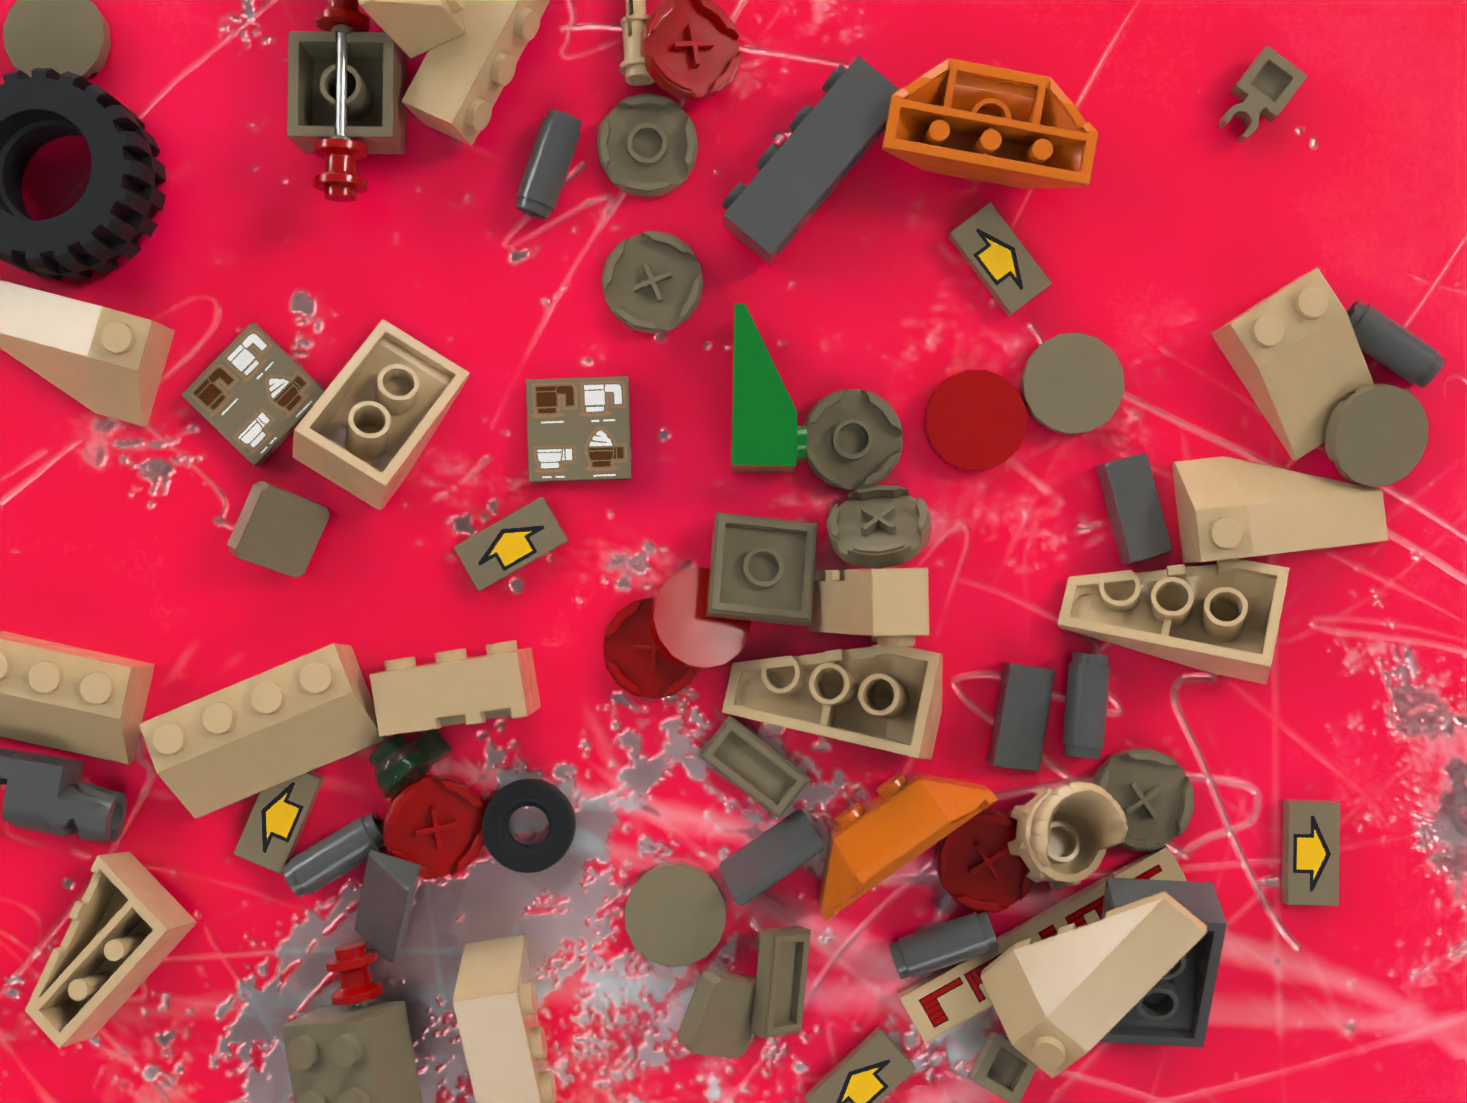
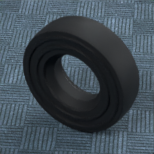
M521 779L504 786L489 801L482 820L484 842L493 858L504 867L522 873L543 871L559 862L570 848L576 830L574 810L566 795L553 784L539 779ZM534 806L544 812L549 822V830L543 841L535 845H525L518 842L512 836L509 822L513 812L518 808Z

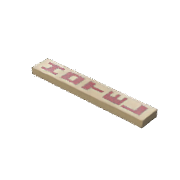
M1166 845L1155 851L1143 854L997 937L999 946L989 949V953L942 968L898 993L903 1006L924 1043L929 1042L993 1005L981 980V972L1012 945L1029 938L1035 943L1057 935L1058 928L1072 923L1078 928L1101 920L1107 877L1187 881L1169 847Z

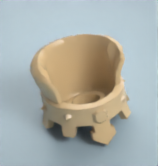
M1085 781L1070 782L1068 785L1063 784L1054 790L1046 787L1035 789V797L1024 806L1015 805L1010 815L1017 820L1016 839L1008 842L1010 854L1020 856L1030 870L1026 877L1034 882L1050 881L1051 888L1058 891L1068 886L1080 884L1081 880L1086 879L1099 867L1106 849L1123 843L1128 830L1124 811L1118 802L1112 798V795L1101 786Z

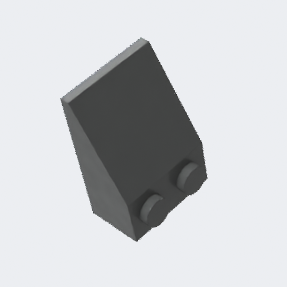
M1107 877L1101 919L1105 918L1106 912L1165 891L1207 926V933L1099 1042L1204 1047L1227 926L1213 882Z

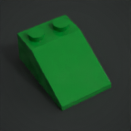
M734 303L732 472L793 473L796 468V461L804 462V458L807 455V426H797V410L746 304Z

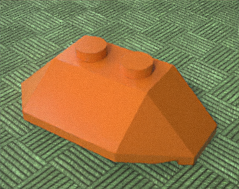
M948 58L905 88L903 87L892 94L882 150L924 171L1021 189L1087 187L1090 185L1098 132L1090 122L1085 121L1076 106L1051 77Z
M914 772L904 777L902 773H898L877 788L876 791L879 797L865 807H862L860 803H856L840 813L834 820L838 826L832 829L829 834L818 899L820 912L826 921L830 920L841 910L982 810L995 803L998 799L993 792L984 784Z

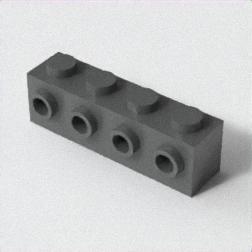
M859 55L848 68L841 64L832 72L822 87V90L826 93L814 108L810 104H806L797 113L789 125V129L793 133L781 147L773 143L763 153L755 166L759 173L747 186L742 182L737 184L722 204V207L726 209L723 214V227L768 265H771L885 131L890 98L899 89Z

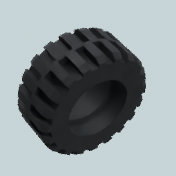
M35 68L31 71L32 77L21 70L7 73L3 76L5 83L0 85V260L29 273L32 272L43 278L58 281L63 277L73 281L90 279L92 276L91 269L103 275L118 269L116 259L122 255L131 260L141 250V247L136 242L143 233L151 237L158 225L151 220L154 209L162 211L164 208L166 195L157 190V183H164L166 181L165 165L154 158L160 153L154 137L145 131V124L135 113L100 86L90 83L83 76L69 71L60 75L52 68ZM69 135L84 136L90 149L92 168L88 186L82 197L73 207L59 216L46 220H32L24 206L21 190L23 174L29 160L38 149L56 138Z

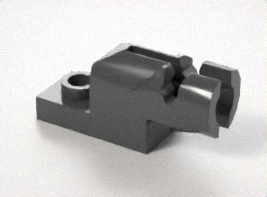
M0 746V785L6 784L2 818L18 828L54 834L64 838L78 832V836L82 840L109 844L110 840L116 841L122 834L127 815V797L125 793L111 791L81 780L84 760Z

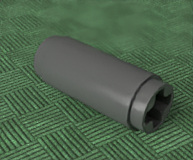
M548 110L546 118L542 119L516 194L517 202L515 208L538 219L549 220L551 212L555 211L581 136L580 128L582 122L579 119L558 110Z
M1357 300L1347 309V314L1361 351L1408 383H1415L1420 388L1425 387L1443 367L1445 358L1438 354L1439 351L1372 305L1364 304Z
M1072 652V660L1068 665L1062 736L1064 755L1100 759L1101 749L1104 748L1111 667L1108 666V655Z
M375 812L367 816L362 815L291 858L290 863L283 866V875L291 890L298 897H303L308 893L313 894L366 862L371 850L382 852L386 846L382 837V819Z
M987 911L976 914V912L903 936L898 938L897 942L889 944L901 980L910 976L913 979L989 953V949L999 946Z

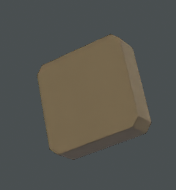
M260 481L255 483L228 540L227 546L229 551L242 560L297 578L305 573L330 517L328 508L316 501L267 482Z
M710 969L702 973L677 1033L678 1042L692 1054L740 1058L745 1054L753 1035L751 1027L756 978Z

